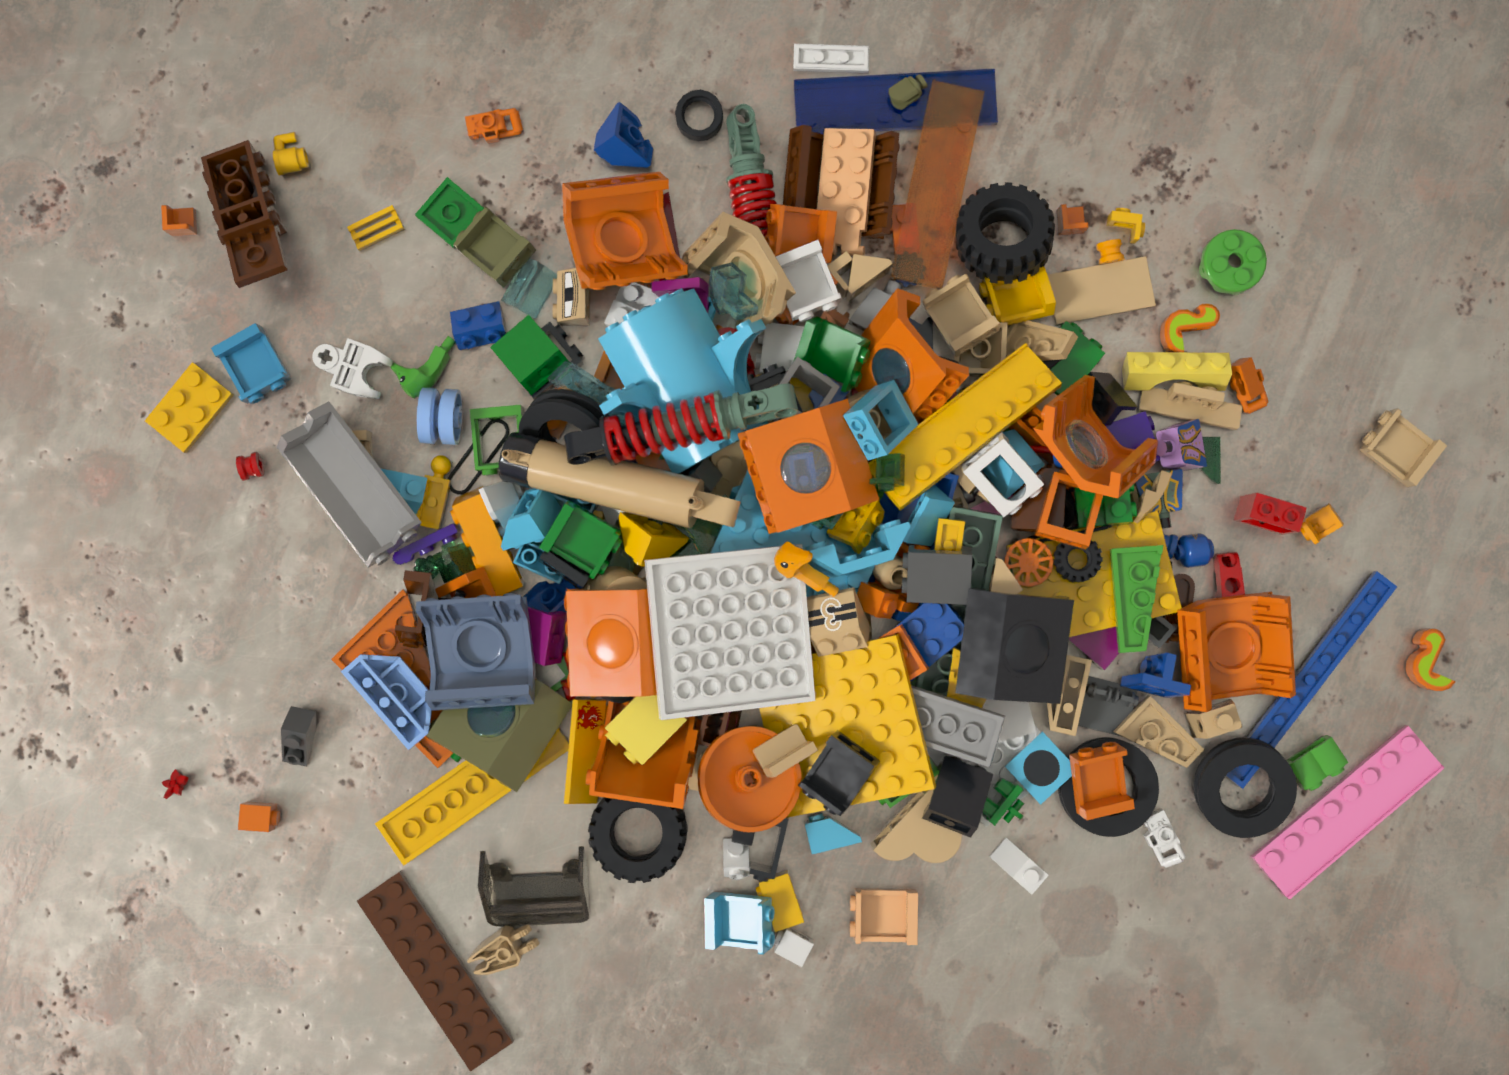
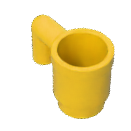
M295 132L276 135L273 138V161L279 176L302 171L303 168L309 167V160L304 147L286 149L284 147V144L297 142Z

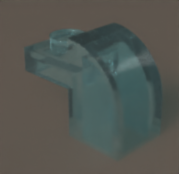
M733 262L711 267L709 294L712 304L719 315L729 313L735 320L757 315L758 305L744 293L747 275Z

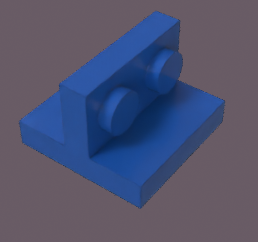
M1171 653L1145 656L1140 666V674L1122 676L1120 684L1121 687L1164 698L1188 696L1191 685L1172 680L1177 655Z

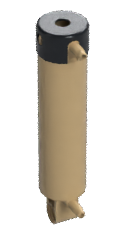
M512 432L507 437L499 458V477L504 482L559 494L686 528H692L697 518L734 527L741 503L737 500L704 492V482L701 479L626 460L611 466L607 457L584 464L572 465L567 462L565 445L547 441L540 437L521 434L520 432Z

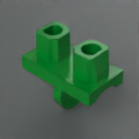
M1000 778L993 788L1003 797L997 804L987 797L983 813L987 816L986 819L994 826L1007 810L1009 811L1003 818L1007 823H1010L1014 816L1020 820L1024 817L1018 811L1025 803L1018 799L1011 806L1024 789L1015 782L1012 784Z

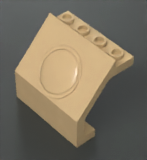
M722 212L683 254L682 260L688 265V275H682L681 277L688 278L696 269L711 275L736 314L734 328L736 330L737 325L748 319L751 322L762 319L765 326L771 324L778 314L781 315L784 312L787 301L796 294L759 227L728 213Z

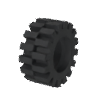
M1092 540L1086 550L1060 543L1053 554V565L1056 566V572L1063 579H1067L1069 582H1084L1090 580L1100 570V564L1103 562V557L1100 555L1102 551L1098 549V544ZM1073 549H1081L1087 555V563L1082 569H1075L1068 562V555Z

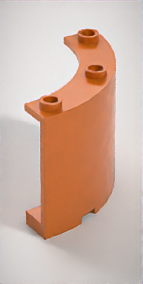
M609 701L605 725L601 724L598 739L601 740L592 769H588L586 775V785H590L589 795L683 809L689 791V777L693 775L698 750L697 740L702 720H699L698 716L685 717L687 721L643 765L639 762L634 765L623 754L626 749L620 743L615 746L605 736L608 732L605 726L625 708L622 703Z

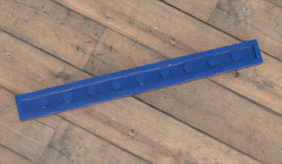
M1374 571L1296 672V695L1292 698L1278 696L1247 738H1255L1270 744L1274 748L1395 591L1397 588L1395 584L1378 571ZM1249 764L1239 766L1227 773L1226 777L1244 789L1260 767Z

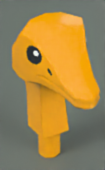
M788 541L778 549L774 557V563L782 575L786 578L795 577L817 592L824 590L832 597L836 596L839 588L828 581L830 577L809 565L813 558V554L810 551L803 550Z

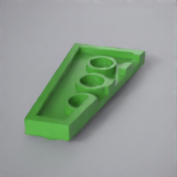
M1164 545L1110 549L1118 653L1147 650L1152 620V607L1155 601V589L1160 570L1159 564Z

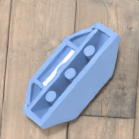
M360 654L341 671L408 750L428 734L432 710L425 701V691H428V688L401 657Z

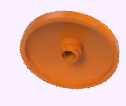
M755 726L731 729L717 737L702 756L698 769L699 794L707 811L722 825L741 832L764 831L783 821L794 808L801 787L798 786L802 780L800 764H795L774 778L767 777L753 753L754 748L777 735L775 732Z

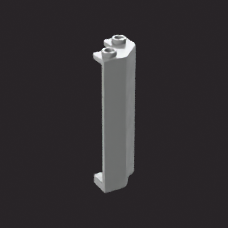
M329 401L309 411L302 425L281 435L277 449L367 568L374 564L379 566L385 563L391 557V553L404 542H409L418 534L416 531L421 524L419 518Z

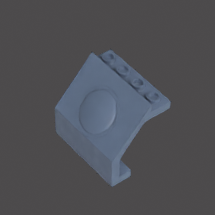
M506 593L503 596L479 595L477 598L453 597L448 600L429 598L425 601L416 602V613L424 624L431 680L430 690L425 691V701L431 710L534 704L535 660L527 597Z

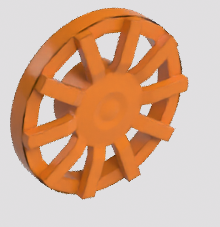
M1025 538L1018 540L1009 547L1005 554L1004 563L1009 570L1015 567L1020 568L1014 576L1020 586L1033 587L1043 583L1050 576L1053 569V556L1050 549L1043 542L1037 539ZM1029 542L1028 552L1025 553L1021 544ZM1033 543L1040 546L1035 553H1032ZM1015 547H1018L1022 555L1018 556L1016 554L1011 553L1012 550ZM1044 549L1048 556L1038 558V555ZM1009 556L1017 559L1018 563L1009 565ZM1049 560L1048 568L1039 565V562ZM1037 568L1046 572L1044 577L1040 578L1036 571ZM1023 572L1026 573L1025 582L1017 579ZM1033 572L1037 581L1029 583L1030 573Z

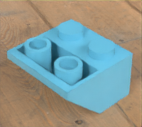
M535 488L525 491L507 522L501 544L503 551L511 548L518 549L527 543H538L544 540L562 509L551 492Z

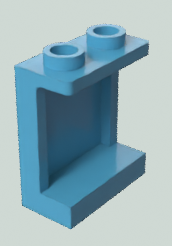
M256 323L211 348L215 357L222 361L240 394L238 396L239 399L244 403L255 404L264 399V394L271 390L273 392L281 390L286 386L285 382L291 380L263 327Z

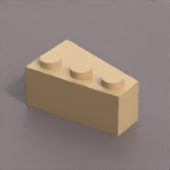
M1067 655L1060 704L1047 703L1050 731L1076 736L1092 660Z

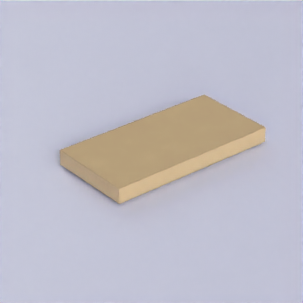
M1146 256L1048 275L1056 300L1055 313L1053 315L1055 326L1061 325L1065 321L1071 323L1156 306Z

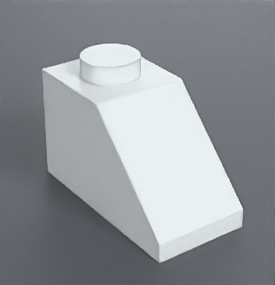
M1006 837L989 856L1030 894H1033L1049 876Z

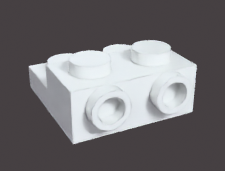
M635 282L630 283L628 286H621L604 322L605 326L608 327L616 322L620 324L624 321L623 316L634 310L638 312L646 306L656 304L655 300L659 296L654 294L652 289Z

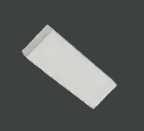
M794 44L793 71L868 73L869 46Z

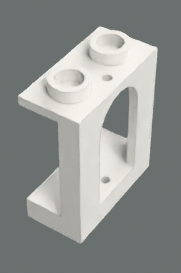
M1002 432L962 464L963 473L1003 517L1016 513L1022 507L1023 501L1028 497L1034 498L1043 489L1044 482L1041 475H1037L1010 445L1009 439ZM999 455L1006 460L1026 485L1010 499L1003 497L981 472L983 468Z

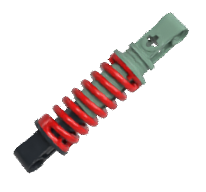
M779 384L771 388L741 395L739 392H736L728 397H723L721 392L717 390L704 396V403L700 396H695L694 405L689 406L688 401L682 399L680 401L681 408L675 409L674 404L669 402L666 404L667 411L665 412L661 411L660 406L655 405L652 408L653 414L651 419H649L646 409L642 408L638 412L639 422H635L632 412H626V425L622 426L617 415L601 416L599 421L600 427L574 431L564 436L567 462L572 465H579L607 457L610 465L614 466L622 460H634L637 454L647 457L650 455L651 450L656 454H661L665 447L670 451L676 450L678 444L688 448L692 440L694 443L701 445L705 442L706 437L712 442L730 439L731 430L740 428L743 430L747 429V425L796 415L798 407L794 386L792 384Z

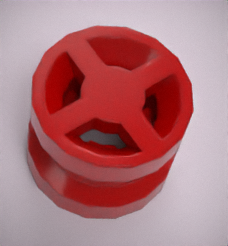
M253 452L248 457L242 455L236 457V467L242 481L249 480L252 476H264V465L258 452Z

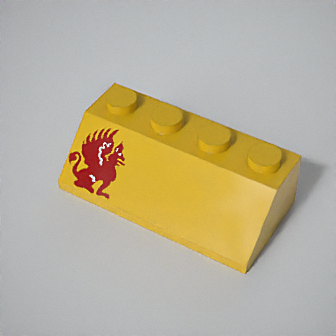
M585 697L573 699L564 804H597L600 800L598 796L589 795L590 785H586V775L588 769H592L601 742L598 739L601 724L605 725L608 709L607 700Z

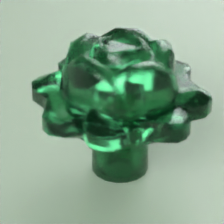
M429 555L426 559H416L415 567L413 568V571L431 573L432 579H434L439 573L440 568L438 565L440 561Z

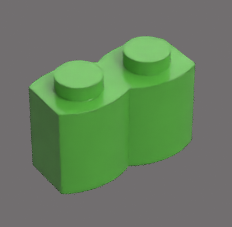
M1328 735L1317 739L1305 749L1286 760L1294 772L1299 787L1303 790L1309 789L1310 791L1319 788L1323 784L1322 780L1327 776L1334 777L1345 770L1344 766L1348 763L1333 738Z

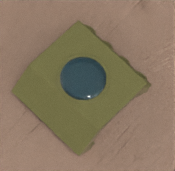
M535 679L534 704L443 710L439 717L430 724V730L426 737L486 772L507 788L518 792L571 709L572 703L544 683Z

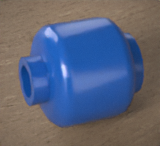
M1201 533L1183 535L1178 539L1174 557L1176 560H1179L1183 567L1205 566L1214 556V545L1206 535Z

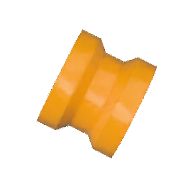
M1113 239L1096 244V249L1100 252L1101 256L1099 259L1100 265L1125 260L1124 254L1120 250L1122 245L1121 239Z

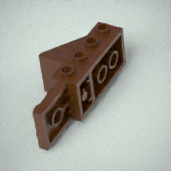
M247 140L201 157L204 168L202 172L203 178L209 188L207 195L214 208L212 215L219 228L217 235L222 245H226L234 281L238 288L288 271L279 236L287 233L277 210L273 207V205H276V200L272 191L268 189L271 181L267 172L263 170L266 162L261 151L256 152L250 141Z

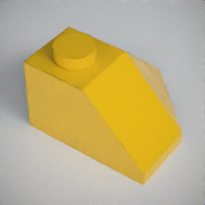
M620 512L619 514L625 552L634 559L633 561L637 565L645 567V560L670 557L688 542L689 538L670 524L663 522L661 525L655 521L648 520V517L628 512Z

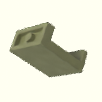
M485 207L474 216L473 222L466 230L458 234L453 244L464 256L503 288L536 251L526 238L516 233L488 207Z

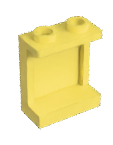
M657 695L635 697L605 726V729L608 731L605 736L615 746L620 743L626 749L623 754L634 765L637 762L643 765L687 719L684 717L660 720Z

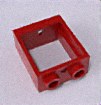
M1252 493L1240 496L1234 521L1281 535L1300 533L1307 507L1264 494Z

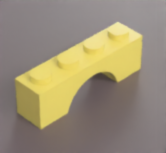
M1127 352L1122 367L1124 390H1150L1159 383L1180 379L1191 381L1200 388L1209 386L1216 388L1217 391H1225L1232 376L1229 353Z

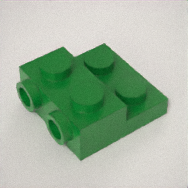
M1134 484L1119 498L1103 495L1095 527L1128 525L1133 522L1132 517H1137L1136 503L1130 500V492L1134 491ZM1074 487L1078 529L1086 528L1095 493Z

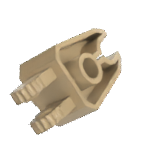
M526 924L516 930L505 925L481 942L467 960L468 963L479 959L485 960L476 966L474 974L489 975L518 966L523 954L540 944L537 938L530 939L522 944L520 938L532 931L530 925Z

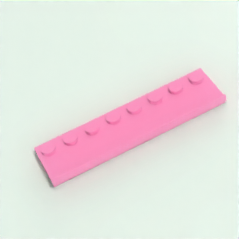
M1405 725L1258 849L1251 857L1270 880L1275 883L1281 893L1286 898L1291 899L1445 767L1440 764L1412 729Z

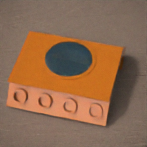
M897 288L861 335L871 340L868 348L870 356L862 366L860 371L863 374L862 379L855 388L860 392L895 380L919 425L940 409L969 376V367L943 359L932 350L909 321L911 315L921 304L920 296Z

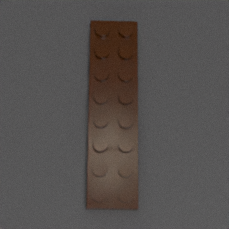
M401 871L357 900V903L470 1072L514 1042V1039Z

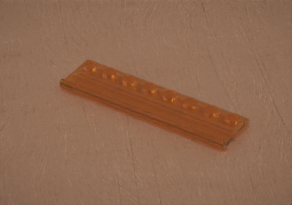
M932 80L890 278L893 280L907 281L916 285L938 288L939 290L943 288L985 91Z

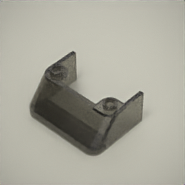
M579 846L578 859H571L564 863L562 872L512 875L511 869L503 863L489 865L486 851H480L478 891L487 922L492 926L504 927L505 925L571 924L587 921L589 919V885L584 846Z

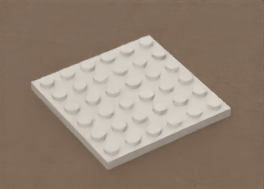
M794 544L802 548V544ZM781 546L645 560L660 720L815 701L806 584L795 577L786 578L777 570L774 557Z

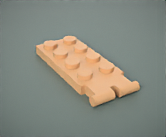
M824 129L817 210L837 211L832 255L837 254L838 246H841V255L846 251L850 256H853V254L865 255V246H861L862 232H867L876 139V131L874 129Z

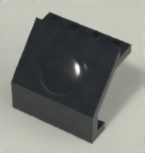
M977 587L969 588L955 693L991 700L1060 704L1074 600L1060 595L1042 597L994 592Z

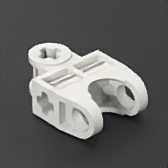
M347 338L343 350L328 344H322L314 350L312 355L313 362L318 368L334 374L330 384L331 387L358 397L379 399L381 392L373 390V387L368 384L366 380L368 370L374 366L382 367V364L389 367L393 364L392 359L371 346ZM324 355L333 357L332 361L326 362L323 360Z

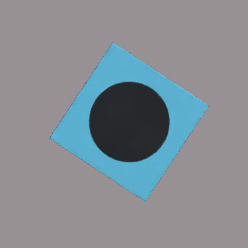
M1043 731L1005 765L1010 773L1040 805L1072 776L1070 760Z

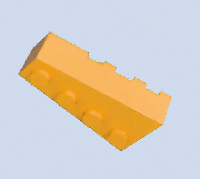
M481 486L456 497L452 505L453 510L450 513L455 524H460L464 531L461 537L467 548L471 546L475 555L472 556V561L476 569L484 567L496 595L502 596L523 587L524 580L518 566L513 563L514 557L511 550L503 551L501 548L503 538L498 531L499 526L496 527L495 521L490 517L479 492V489L483 488Z

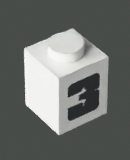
M789 927L783 931H778L775 935L774 953L802 967L814 942L813 939Z

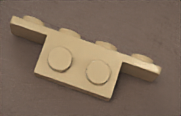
M1185 381L1174 383L1169 390L1154 387L1150 390H1141L1139 410L1143 412L1146 411L1188 421L1199 419L1200 423L1237 430L1240 427L1242 406L1224 402L1225 393L1217 391L1214 387H1195Z

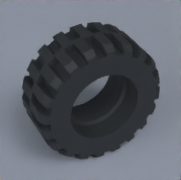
M1005 182V185H998V183L990 184L988 189L982 187L976 190V196L970 195L959 210L956 223V249L958 250V256L961 262H965L966 269L969 272L976 271V277L982 280L986 277L990 279L991 283L996 284L998 281H1004V284H1012L1013 280L1018 279V282L1027 280V275L1034 276L1038 273L1040 267L1045 266L1048 256L1051 255L1055 233L1053 211L1049 209V204L1044 198L1039 199L1040 194L1033 189L1030 192L1027 190V186L1021 184L1018 187L1013 186V183ZM1007 221L1021 226L1027 232L1028 237L1014 245H998L989 241L982 234V230L992 223Z
M604 797L593 811L588 827L590 834L589 846L593 849V857L596 862L599 861L602 864L601 868L606 873L609 871L614 874V878L621 880V878L626 879L628 883H636V881H643V883L651 882V879L660 878L669 869L671 870L683 853L688 832L683 809ZM632 808H644L657 816L662 826V839L654 851L646 855L635 856L626 853L619 847L615 840L614 827L619 816L625 811Z

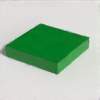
M447 177L416 212L415 216L455 249L456 247L453 244L458 234L467 229L473 222L474 216L479 211H482L484 207Z

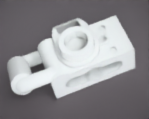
M1159 809L1153 812L1144 823L1148 831L1143 836L1148 846L1153 849L1159 863L1165 868L1184 862L1186 856L1165 811ZM1149 836H1152L1154 843L1151 842ZM1175 848L1177 853L1164 858L1162 853Z

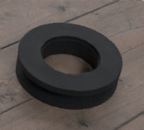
M553 389L541 393L532 401L520 420L519 432L557 443L550 435L547 427L548 421H566L583 431L600 427V417H608L609 414L604 415L599 404L586 395L567 389Z
M1095 738L1080 744L1070 754L1077 753L1079 749L1085 747L1093 749L1102 747V744L1106 742H1116L1127 749L1128 755L1122 756L1123 766L1126 767L1132 777L1133 792L1131 798L1134 799L1135 809L1091 820L1084 819L1076 813L1072 776L1058 788L1059 798L1068 816L1088 832L1105 837L1126 835L1141 827L1153 813L1159 796L1158 776L1148 756L1138 747L1116 738Z
M1242 737L1218 744L1203 757L1195 772L1193 790L1197 805L1212 826L1229 836L1253 838L1273 831L1285 821L1295 804L1297 783L1291 766L1273 746L1255 738ZM1247 764L1256 765L1264 769L1268 774L1270 785L1268 794L1261 803L1251 809L1242 811L1231 809L1223 804L1220 796V787L1227 773L1236 767Z

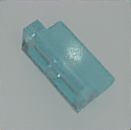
M529 258L513 277L501 301L536 319L553 289V278H557V274L540 262Z

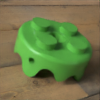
M1237 229L1226 230L1213 237L1203 248L1199 272L1202 278L1210 282L1215 291L1239 295L1251 289L1263 277L1267 263L1266 252L1261 242L1251 233ZM1230 255H1237L1240 258L1241 264L1238 268H1234L1229 264L1228 258Z

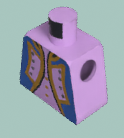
M1199 419L1176 423L1157 431L1158 445L1156 454L1160 456L1162 467L1176 470L1182 469V471L1207 467Z

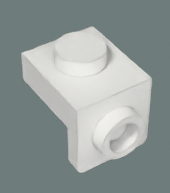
M732 838L723 839L724 877L740 880L750 876L749 845L734 843Z

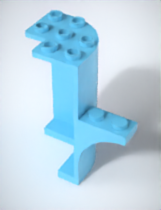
M681 288L670 295L666 293L655 300L656 304L652 306L649 305L638 312L634 310L622 317L623 322L620 324L616 322L605 329L606 334L598 338L624 385V388L621 390L619 388L607 394L608 400L599 405L604 415L614 413L625 416V413L630 411L634 415L635 422H639L638 412L642 408L646 409L648 417L651 419L653 414L652 408L655 405L660 406L661 411L665 412L667 411L666 404L672 402L675 409L681 408L680 401L682 399H686L689 406L694 405V397L700 396L704 403V396L717 390L721 392L723 397L732 396L736 392H739L740 395L751 392L747 379V357L752 343L766 329V326L762 319L751 322L748 319L736 326L738 331L732 334L729 331L720 336L695 289L684 292ZM765 421L747 425V429L731 430L730 439L727 440L723 439L712 442L706 437L705 442L701 445L694 443L692 440L688 448L678 444L676 450L670 451L665 447L662 455L670 470L679 474L721 449L739 441L738 433L769 423Z

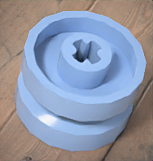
M436 388L421 389L417 406V435L419 443L435 444L439 437L442 444L458 445L463 414L460 390L445 389L440 396Z

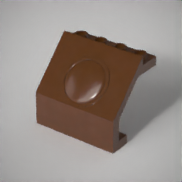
M803 124L790 129L783 205L817 209L824 134L812 132L811 126ZM889 131L876 135L867 232H862L861 238L884 239L885 235L890 234L893 224L892 209L895 200L894 188L897 176V156L900 149V133Z

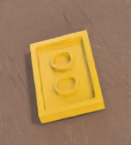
M192 362L145 419V422L183 453H187L234 394L196 363Z

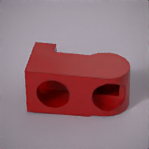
M1238 553L1215 554L1216 598L1245 595L1242 567Z

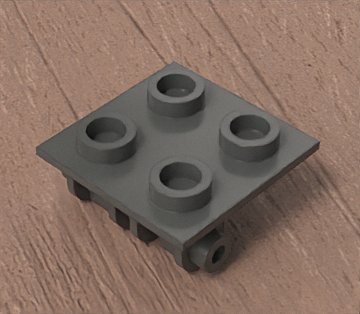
M1088 676L1078 726L1120 736L1113 731L1133 711L1134 706H1137L1139 701L1137 690L1121 687L1119 683Z

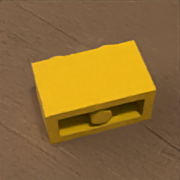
M788 869L776 873L775 879H769L768 882L759 881V886L755 887L757 895L772 897V906L775 910L772 925L775 932L804 923Z

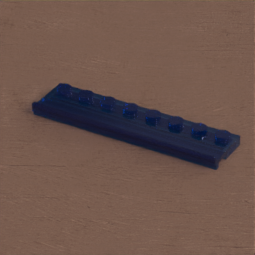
M995 69L794 80L796 127L803 124L812 127V132L824 134L825 128L892 131L997 125L998 123ZM917 75H922L928 86L924 90L921 89L922 96L903 110L893 107L889 96V88L905 77L912 76L915 79Z

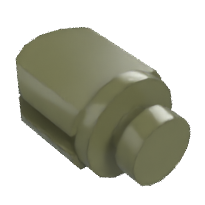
M917 75L915 79L912 76L905 77L889 88V96L893 107L903 110L922 96L921 89L924 90L928 87L922 75Z

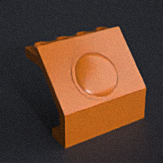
M661 172L562 183L563 220L582 289L602 290L606 286L617 285L623 287L633 282L651 283L655 279L665 278L673 280L679 276L688 275V265L675 253L663 208V190L669 189V179Z
M567 589L566 596L564 597V607L567 611L565 632L568 637L566 658L569 663L567 684L570 689V696L643 697L657 695L647 589Z
M1271 591L1203 599L1177 610L1182 683L1191 685L1190 694L1183 696L1184 709L1208 712L1212 710V700L1254 694L1292 698L1296 695L1290 596L1273 595Z

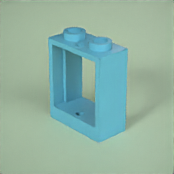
M895 380L874 386L843 415L867 460L888 455L918 425ZM875 405H878L892 431L885 439H883L869 413Z

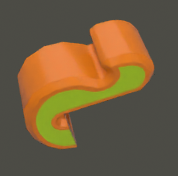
M1201 304L1194 309V312L1183 309L1167 316L1160 329V340L1166 352H1185L1181 332L1211 329L1213 326H1216L1220 319L1219 310L1212 304Z
M1426 628L1417 631L1412 641L1413 644H1418L1420 648L1410 654L1406 661V673L1410 681L1420 688L1432 691L1450 689L1455 681L1432 672L1446 640L1443 633L1438 629Z

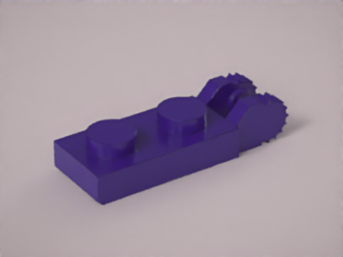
M452 523L399 549V551L397 550L394 552L393 561L397 565L414 560L417 552L422 556L433 551V545L440 541L445 545L457 539L456 533L461 531L459 525Z

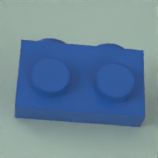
M499 301L450 312L452 333L459 350L496 343L506 334Z

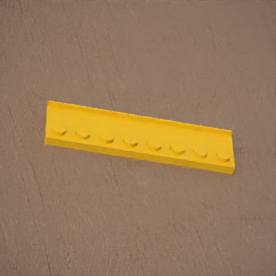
M1025 343L917 425L888 455L870 461L868 465L872 477L901 511L983 448L997 435L1005 431L1058 390L1062 382Z

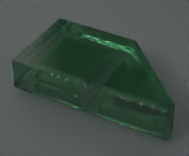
M1202 437L1207 467L1199 469L1214 484H1221L1220 437Z

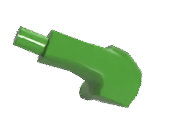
M447 336L440 347H434L428 361L419 368L411 369L396 363L392 364L391 369L398 377L401 388L408 396L415 399L419 397L422 388H432L450 359L448 352L456 343L454 339Z

